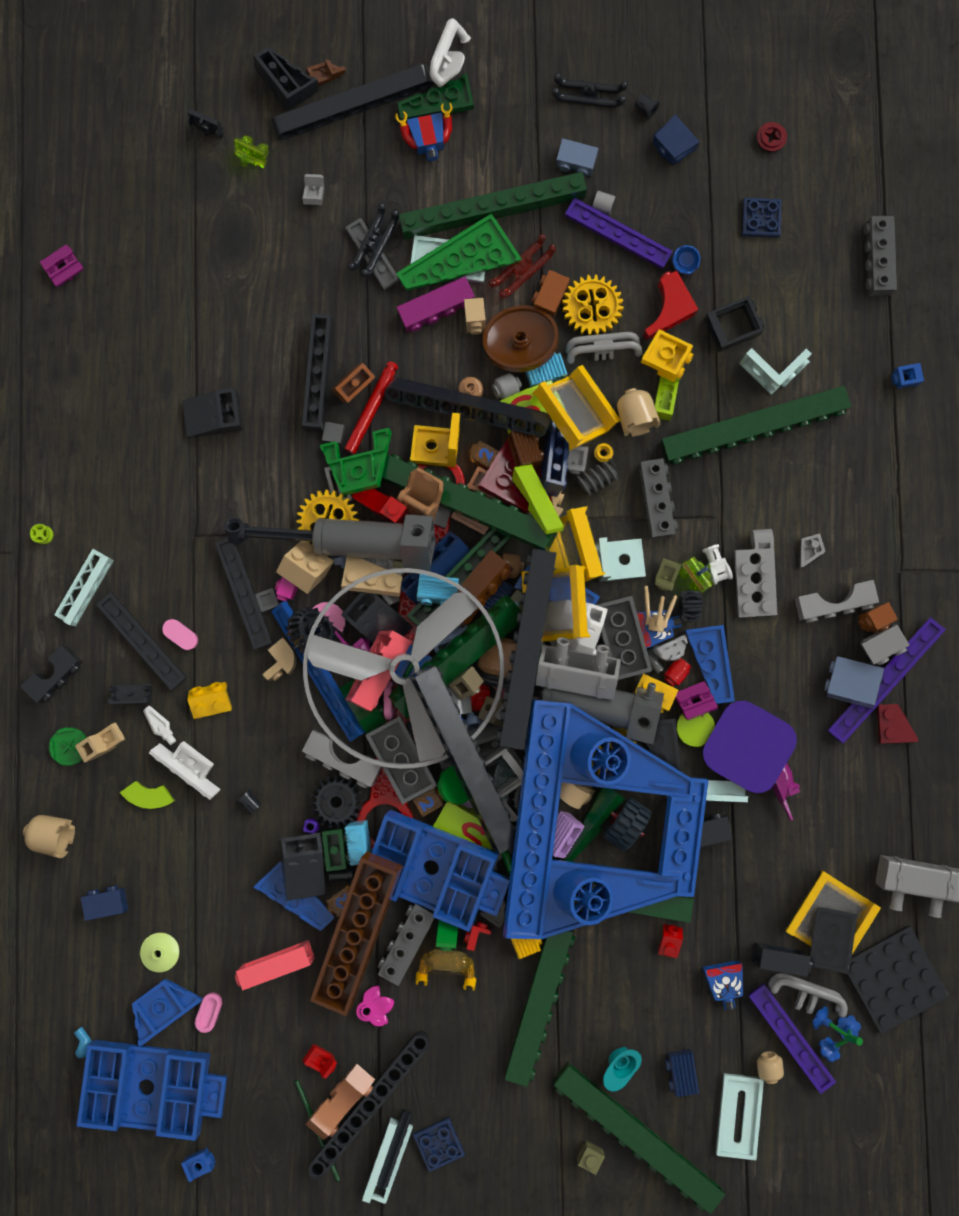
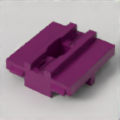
M64 245L40 261L41 266L56 287H59L69 279L72 281L74 276L84 270V267L67 245ZM66 263L61 269L58 268L60 264Z
M705 681L678 691L675 697L687 721L699 716L703 717L704 714L718 709ZM699 699L700 702L693 704L692 700Z

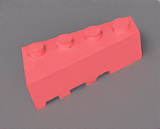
M379 631L369 652L392 659L400 653H406L412 641L394 631ZM399 661V662L396 664L395 670H396V668L398 667V665H399V663H400L401 661ZM386 670L362 681L355 679L345 700L365 711H372L377 706L379 697L391 679L390 671Z

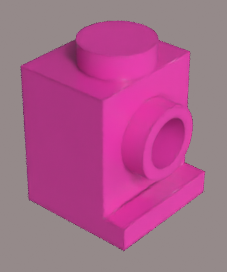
M284 577L281 580L278 579L275 590H277L276 599L282 601L294 600L298 587Z

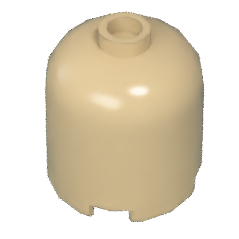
M632 388L625 391V394L618 400L617 409L625 436L628 433H631L632 437L649 433V428L653 426L658 428L661 425L652 397L647 391Z
M48 815L35 816L24 827L25 844L34 852L63 858L68 853V851H65L68 844L73 843L75 826L71 825L72 820Z

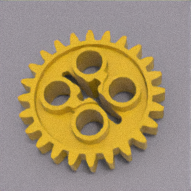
M588 275L587 280L580 277V283L574 280V288L568 286L569 293L564 294L566 299L562 302L565 305L562 312L567 313L564 319H571L568 325L575 324L574 331L580 328L581 335L585 331H588V336L591 335V332L598 335L599 331L605 334L606 328L611 331L613 328L612 324L617 325V319H620L622 316L619 312L623 311L624 308L620 306L623 303V299H618L621 296V292L615 293L617 285L611 287V280L605 283L604 276L601 280H598L597 275H595L594 279H591L590 275ZM589 290H592L593 305L596 306L594 311L597 319L596 322L593 321V309L590 305L591 296ZM602 292L605 294V297L598 298L596 293ZM584 295L587 299L580 301L577 296ZM605 310L608 316H601L599 311ZM587 313L590 318L582 319L580 314Z
M325 490L324 495L321 491H318V497L311 494V501L305 499L307 505H300L303 512L297 513L302 519L296 522L302 523L298 530L313 531L312 525L318 518H328L330 504L333 505L329 519H338L335 516V511L338 508L342 509L344 513L341 520L359 521V519L354 518L358 511L352 512L351 510L355 505H348L350 498L343 500L344 495L342 493L337 497V491H333L330 495L329 490ZM319 504H323L325 507V512L322 515L316 510Z

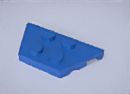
M164 979L133 1002L132 1008L135 1014V1028L138 1031L139 1047L203 1000L202 997L168 979Z

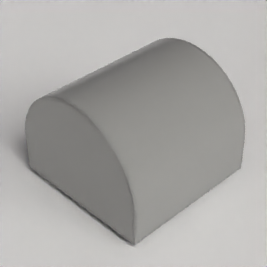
M597 191L592 208L609 216L616 196Z

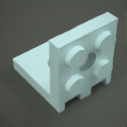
M752 348L746 353L739 364L772 395L780 386L784 388L796 374H799L810 362L808 358L811 353L805 349L780 375Z
M607 537L598 539L595 546L602 572H605V575L600 576L599 582L646 576L641 539L607 542ZM621 555L629 557L627 565H622L619 562Z

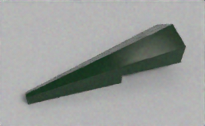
M598 787L580 822L585 827L576 839V842H574V845H572L566 858H562L561 861L573 862L602 830L600 825L625 800L617 789Z

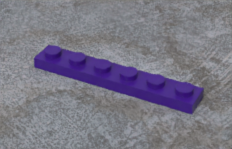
M576 198L573 199L565 213V217L662 270L672 255L673 251Z
M762 983L750 992L748 996L818 1092L822 1094L836 1083L834 1078L765 984Z

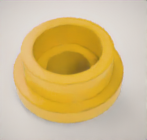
M606 443L599 444L594 450V456L599 462H608V459H611L613 456V449ZM605 450L607 455L601 456L600 451Z

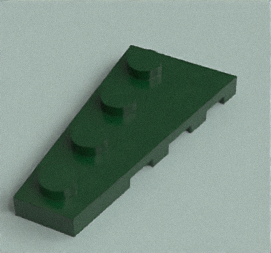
M467 73L461 75V78L455 81L453 79L449 80L441 87L430 88L427 93L422 95L419 93L397 102L401 120L404 118L402 111L407 114V119L437 113L444 115L441 110L442 103L443 109L446 111L450 109V103L452 104L450 114L474 109Z

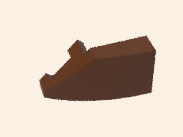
M326 59L325 63L307 67L306 73L310 77L314 76L318 79V86L346 73V68L343 66L340 68L331 64V61Z

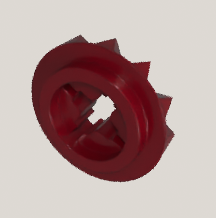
M768 122L760 127L756 140L759 142V147L761 146L765 151L768 150L773 153L785 145L787 133L782 125ZM775 132L774 139L769 143L768 136Z

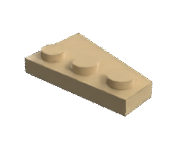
M347 557L341 587L343 589L357 579L387 569L359 557ZM396 573L380 575L359 583L349 589V591L400 597L402 576Z

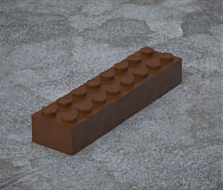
M368 851L360 858L311 996V1002L344 1016H347L352 1009L400 877L402 865Z

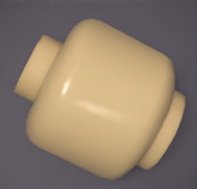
M764 1052L758 1057L757 1070L759 1078L768 1084H775L784 1076L782 1058L775 1052Z

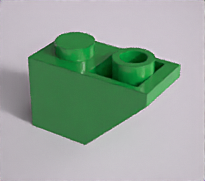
M439 920L436 947H440L442 951H452V948H456L458 927Z

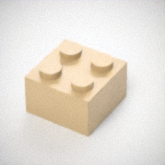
M300 541L284 555L276 572L308 594L326 577L334 560L327 555H316L312 544L307 541Z

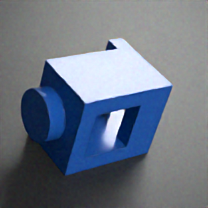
M920 363L897 367L891 375L892 383L897 386V389L919 386L924 382Z
M208 1148L185 1157L181 1165L188 1181L191 1182L193 1179L211 1172L215 1166V1158L212 1152L209 1153ZM197 1163H200L202 1168H198Z

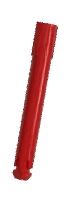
M389 361L386 364L387 367L384 368L344 450L355 455L385 396L384 391L396 373L395 370H398V365L394 362Z

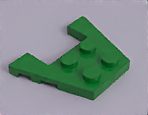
M389 428L373 432L374 450L340 458L339 444L336 441L320 445L340 492L344 496L380 487L392 434Z

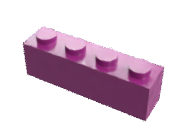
M465 276L397 306V311L406 332H416L427 323L429 325L434 324L443 316L449 317L454 315L457 310L465 309L464 299H474L475 295Z

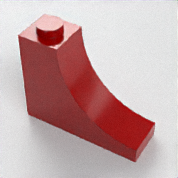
M677 270L673 273L669 271L660 277L658 287L662 295V310L658 319L645 329L643 336L646 341L655 337L658 330L665 332L695 316L699 310Z
M375 489L357 492L351 496L388 523H404L405 516L409 515L406 506L393 497H388Z

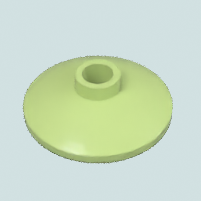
M154 933L144 940L140 949V957L145 967L149 970L165 972L171 969L178 961L179 946L171 935ZM156 950H159L161 952L160 957H157L155 955Z

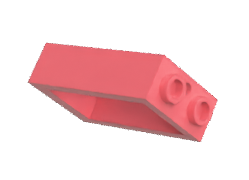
M309 940L243 964L236 971L235 980L237 985L241 986L243 991L310 966L315 956Z

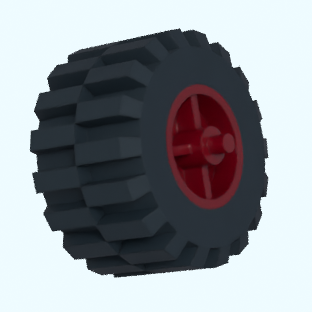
M632 797L628 798L616 813L613 812L611 814L613 817L605 829L604 838L622 851H626L635 843L639 836L643 837L645 835L643 830L650 819L651 810Z

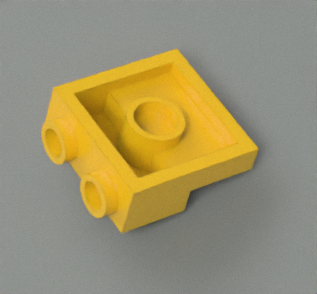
M658 330L642 357L641 363L658 370L657 375L675 382L677 378L681 379L685 371L683 366L685 363L689 364L694 354L691 353L693 345L662 330Z

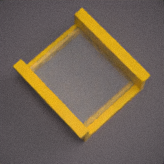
M583 365L577 367L568 377L550 385H547L545 381L540 383L532 393L533 396L535 395L569 443V451L606 434L616 423L620 422V418Z
M588 506L570 509L567 511V515L560 518L564 530L557 533L549 552L557 553L554 566L556 569L570 568L569 565L585 566V582L605 575V572H602L587 515L585 514Z
M569 565L570 568L554 570L542 642L557 641L561 637L567 639L591 638L587 630L585 566ZM524 571V572H522V588H523V592H526V586H527V585L523 584L524 575H525V573H529V571Z
M821 870L819 878L785 930L792 936L794 935L811 946L817 907L858 914L853 944L854 952L881 907Z

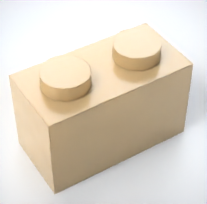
M483 298L464 299L467 333L473 335L481 334L486 328Z

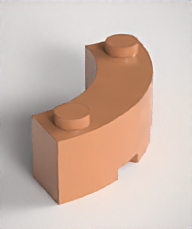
M356 1064L346 1074V1078H343L330 1092L331 1099L326 1098L306 1125L323 1140L328 1136L332 1137L339 1128L337 1124L363 1095L367 1097L372 1091L373 1087L371 1084L375 1079Z

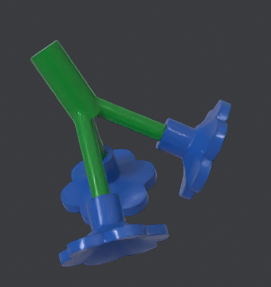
M824 1006L822 1010L820 1009L817 1012L812 1025H814L813 1028L818 1029L823 1024L826 1027H831L840 1033L844 1039L838 1043L833 1042L829 1037L819 1041L821 1055L826 1057L829 1062H834L840 1058V1053L838 1052L840 1046L848 1042L858 1046L863 1044V1039L857 1037L861 1025L852 1015L844 1018L839 1017L838 1024L834 1025L832 1020L827 1018L829 1015L828 1007Z

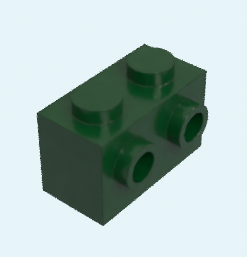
M344 828L324 830L322 835H320L321 844L324 847L323 864L326 866V871L348 868L350 857L346 849L348 842L346 841L347 838L345 836L347 834L344 832Z

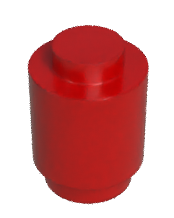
M679 658L677 661L674 660L663 674L665 677L664 681L671 687H674V685L679 687L690 673L691 666L682 658Z

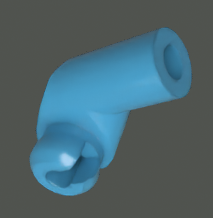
M83 1027L74 1032L79 1040V1045L75 1052L78 1058L86 1057L87 1045L92 1042Z

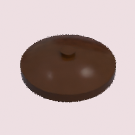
M528 305L513 306L500 311L487 323L483 333V346L488 359L497 367L510 372H527L541 367L552 358L559 343L558 328L554 319L546 311Z

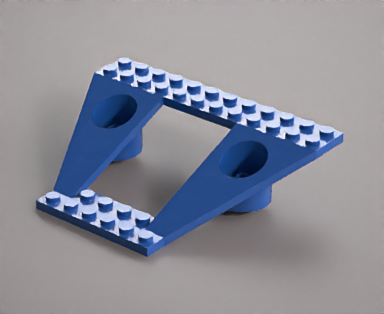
M532 699L503 937L510 939H544L585 925L598 924L604 919L676 896L694 897L709 780L688 777L571 703ZM603 744V749H599L598 746ZM609 744H611V746H612V748H613V749H611L610 751H609ZM600 768V775H595L594 773ZM561 783L668 795L658 872L553 860ZM592 882L596 884L594 889H592Z

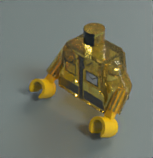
M434 949L422 956L419 971L416 973V985H418L419 981H424V986H426L427 973L437 972L465 975L464 990H466L467 986H471L472 990H475L474 962L465 953Z

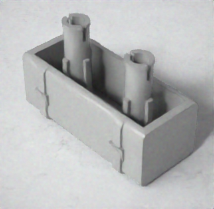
M564 637L557 639V647L543 645L538 665L536 686L593 696L598 699L614 700L621 659L608 657L609 647L598 645L596 655L569 650L570 641Z
M880 855L876 884L883 890L893 891L890 909L902 911L905 894L931 898L928 915L936 918H941L944 900L959 903L958 868Z

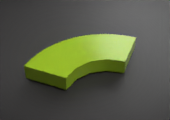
M135 781L120 792L130 803L148 809L164 807L175 801L164 785L150 789Z

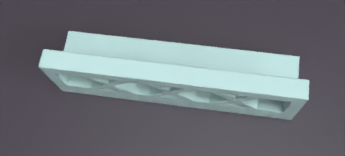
M92 549L54 615L64 620L63 622L76 627L114 560ZM97 555L100 559L93 568L92 560ZM91 572L84 585L82 577L84 574ZM81 589V592L74 601L72 594L75 590ZM72 605L67 616L61 614L65 607Z
M708 781L706 800L748 802V796H745V789L731 781Z
M390 1118L362 1201L370 1203L371 1199L386 1204L413 1125L409 1124L383 1197L373 1192L377 1186L378 1178L399 1121Z

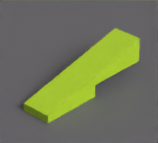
M660 376L654 403L659 419L671 420L679 378L672 382Z
M532 464L514 467L512 480L529 502L528 510L545 534L563 531L564 526Z

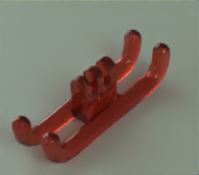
M540 234L537 241L520 256L522 260L519 263L510 265L497 278L489 281L490 287L495 288L512 273L518 278L507 289L499 292L501 298L509 297L554 255L556 246L552 244L546 253L532 265L531 256L544 244L546 240L544 234Z

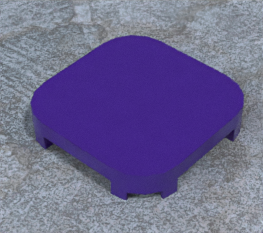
M736 701L725 709L708 738L703 750L704 761L712 771L748 792L754 794L764 793L774 786L792 755L797 743L796 733L788 723L747 701Z

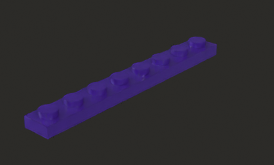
M930 617L908 641L907 651L895 656L884 668L874 708L851 704L828 732L843 744L946 629Z

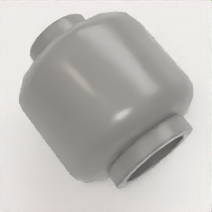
M511 373L496 378L494 385H492L496 398L501 400L519 393V388L522 387L520 379L514 377Z

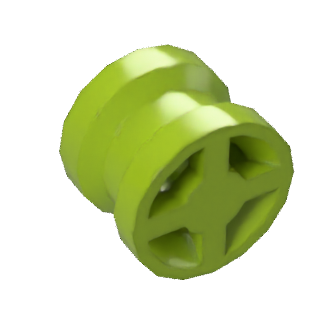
M36 524L30 530L31 539L39 544L45 545L50 543L54 536L52 529L43 524Z

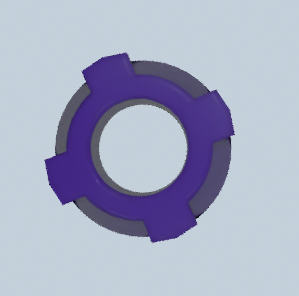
M315 818L307 819L303 824V831L308 834L316 833L320 827L319 821ZM308 823H312L314 825L313 830H309L307 828Z

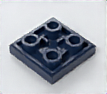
M744 198L742 236L779 238L781 236L782 199Z
M449 1117L413 1133L415 1142L429 1172L465 1156L463 1147Z

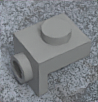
M305 174L303 204L322 205L325 190L323 175Z
M579 446L570 451L567 459L570 473L580 474L581 471H585L588 446Z

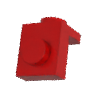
M481 684L479 686L480 691L471 697L472 711H481L486 696L490 697L489 685Z
M477 921V924H473L470 932L466 931L464 943H467L466 949L474 951L479 932L491 935L492 930L488 927L489 924Z
M663 925V935L658 948L659 955L678 958L683 942V929L681 927Z
M315 1044L312 1045L302 1060L305 1065L320 1072L321 1076L325 1079L334 1071L337 1064L332 1053Z

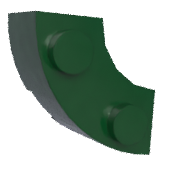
M355 679L340 687L344 699H346ZM346 701L366 734L386 723L383 716L384 708L381 704H378L372 711H365Z

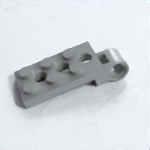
M772 529L751 530L752 549L734 550L737 616L777 615ZM753 553L759 555L760 559L757 564L750 562V556ZM755 572L760 574V581L758 583L751 581V575ZM756 591L761 594L759 602H753L752 594Z

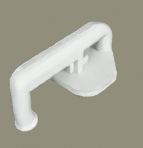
M453 18L447 21L431 60L430 76L438 87L443 86L457 75L465 60L462 52L448 51L455 33L460 37L462 44L469 42L471 39L461 25Z

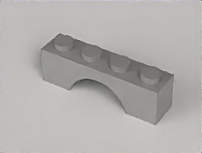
M874 580L851 585L847 597L838 604L823 600L818 593L794 598L799 620L806 619V623L817 621L818 616L824 615L825 619L835 617L836 612L843 611V614L855 612L854 608L862 607V610L874 608L873 604L879 602Z
M312 730L302 752L306 753V758L315 762L318 759L323 762L322 766L332 771L335 768L341 771L339 775L347 779L352 777L358 780L357 784L364 788L374 786L382 770V766L374 765L364 760L353 764L342 762L333 751V740L316 730Z

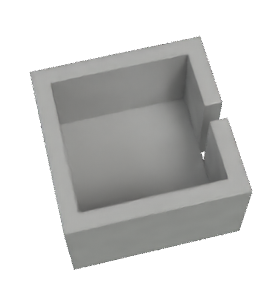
M894 623L887 630L877 632L859 642L870 662L873 664L877 663L878 665L889 661L888 657L892 654L898 656L907 651L906 647L909 646L900 628Z

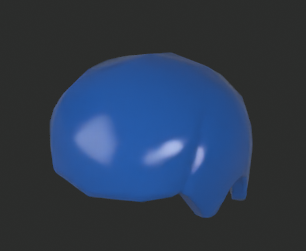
M689 245L677 248L672 257L673 268L678 273L684 275L693 273L700 265L701 257L699 251Z

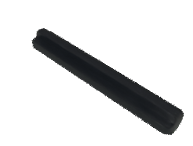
M403 1109L377 1182L379 1188L386 1189L412 1117V1112Z

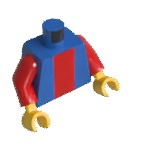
M442 103L441 110L444 113L443 116L442 113L407 119V114L402 111L404 118L399 120L397 113L395 114V119L401 124L399 127L403 140L412 149H416L418 154L426 153L428 161H436L438 159L437 151L444 149V144L448 142L451 135V103L448 111L443 109Z

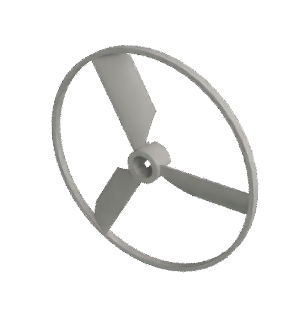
M395 568L375 572L357 579L338 592L326 604L313 624L307 639L303 660V679L308 702L314 716L328 736L355 757L383 767L399 769L417 768L447 759L448 756L446 753L444 754L445 750L410 677H399L395 673V666L399 661L409 660L414 665L412 674L420 671L418 662L479 608L490 624L495 636L500 672L498 687L491 708L480 726L470 736L474 740L487 725L496 709L504 679V656L500 637L492 619L481 603L469 591L447 577L412 568ZM391 573H418L443 580L462 591L461 593H454L417 627L411 655L400 653L390 659L314 635L320 620L340 596L352 587L373 577ZM308 659L315 667L361 681L389 670L392 679L396 683L403 685L419 762L391 763L376 760L360 754L338 739L326 726L313 702L308 683Z

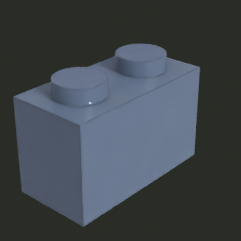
M562 138L556 167L564 172H583V176H592L599 148Z

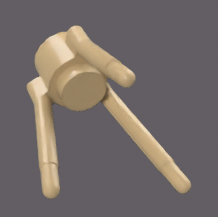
M645 586V625H649L648 630L663 632L664 628H667L677 596H673L665 618L662 616L665 597L662 596L657 615H652L651 618L648 586Z

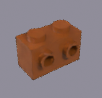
M889 602L877 605L858 615V623L866 633L873 631L875 634L890 628V623L898 620Z

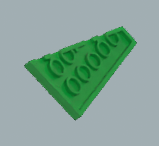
M491 213L400 270L396 275L406 291L520 263L522 258Z

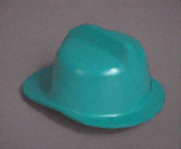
M624 1046L615 1049L609 1055V1067L603 1077V1083L607 1090L612 1092L618 1091L628 1083L642 1062L638 1051L628 1050Z

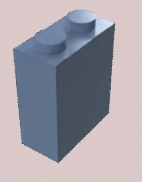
M837 656L836 662H831L829 672L833 673L831 680L827 679L824 689L828 691L827 697L873 709L884 668Z

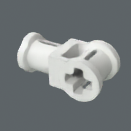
M719 544L703 549V553H706L709 561L707 567L709 568L708 573L713 585L725 579H733L730 566L725 558H721L718 550Z

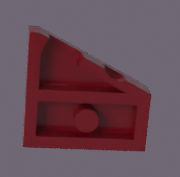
M898 704L877 706L879 743L918 742L915 732Z

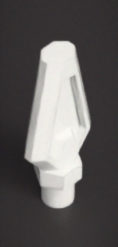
M151 706L145 708L143 712L153 733L161 736L169 745L174 744L176 739L172 736L170 722Z

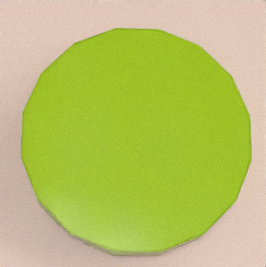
M682 713L676 724L677 735L683 743L689 746L699 747L705 745L715 728L714 720L709 713H706L703 717L699 716L687 721Z

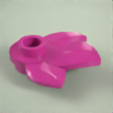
M373 986L364 993L363 1001L356 1008V1015L360 1020L370 1021L374 1026H383L388 1023L385 1014L392 1009L394 1000L389 997H380L379 986ZM368 1007L370 1012L364 1015L363 1010Z

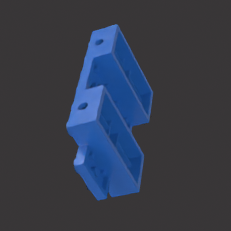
M389 810L385 814L372 853L403 866L391 900L396 902L401 897L433 910L434 914L432 917L468 932L474 924L479 909L495 916L498 915L510 882L509 877L493 871L499 853L393 810ZM428 860L435 861L439 867L438 872L435 874L427 873L424 867L425 862Z
M93 1040L87 1045L77 1127L117 1131L119 1127L154 1130L156 1131V1136L196 1141L201 1133L203 1116L216 1118L223 1116L227 1076L208 1073L211 1053L144 1045L139 1047L136 1044ZM148 1079L153 1082L154 1091L151 1094H143L139 1088L142 1080Z

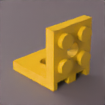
M452 413L451 429L414 425L410 461L415 464L456 468L460 414ZM429 442H433L437 446L435 449L430 450L426 445Z

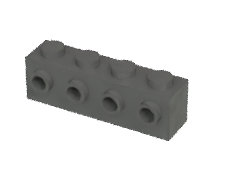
M871 216L864 226V234L867 235L865 253L868 256V260L865 263V270L868 271L866 289L869 290V296H891L897 290L894 216Z
M664 459L640 462L639 471L650 539L674 536L678 526L676 519L673 520L672 515L675 507L674 502L670 501L669 496L672 493L671 483L667 482L666 475L669 474L667 463L664 464Z
M416 903L414 906L410 904L405 914L408 917L405 924L400 923L396 931L399 934L396 941L391 940L387 951H389L387 958L382 957L377 966L380 969L379 976L399 986L434 920V917H432L434 914L433 910Z

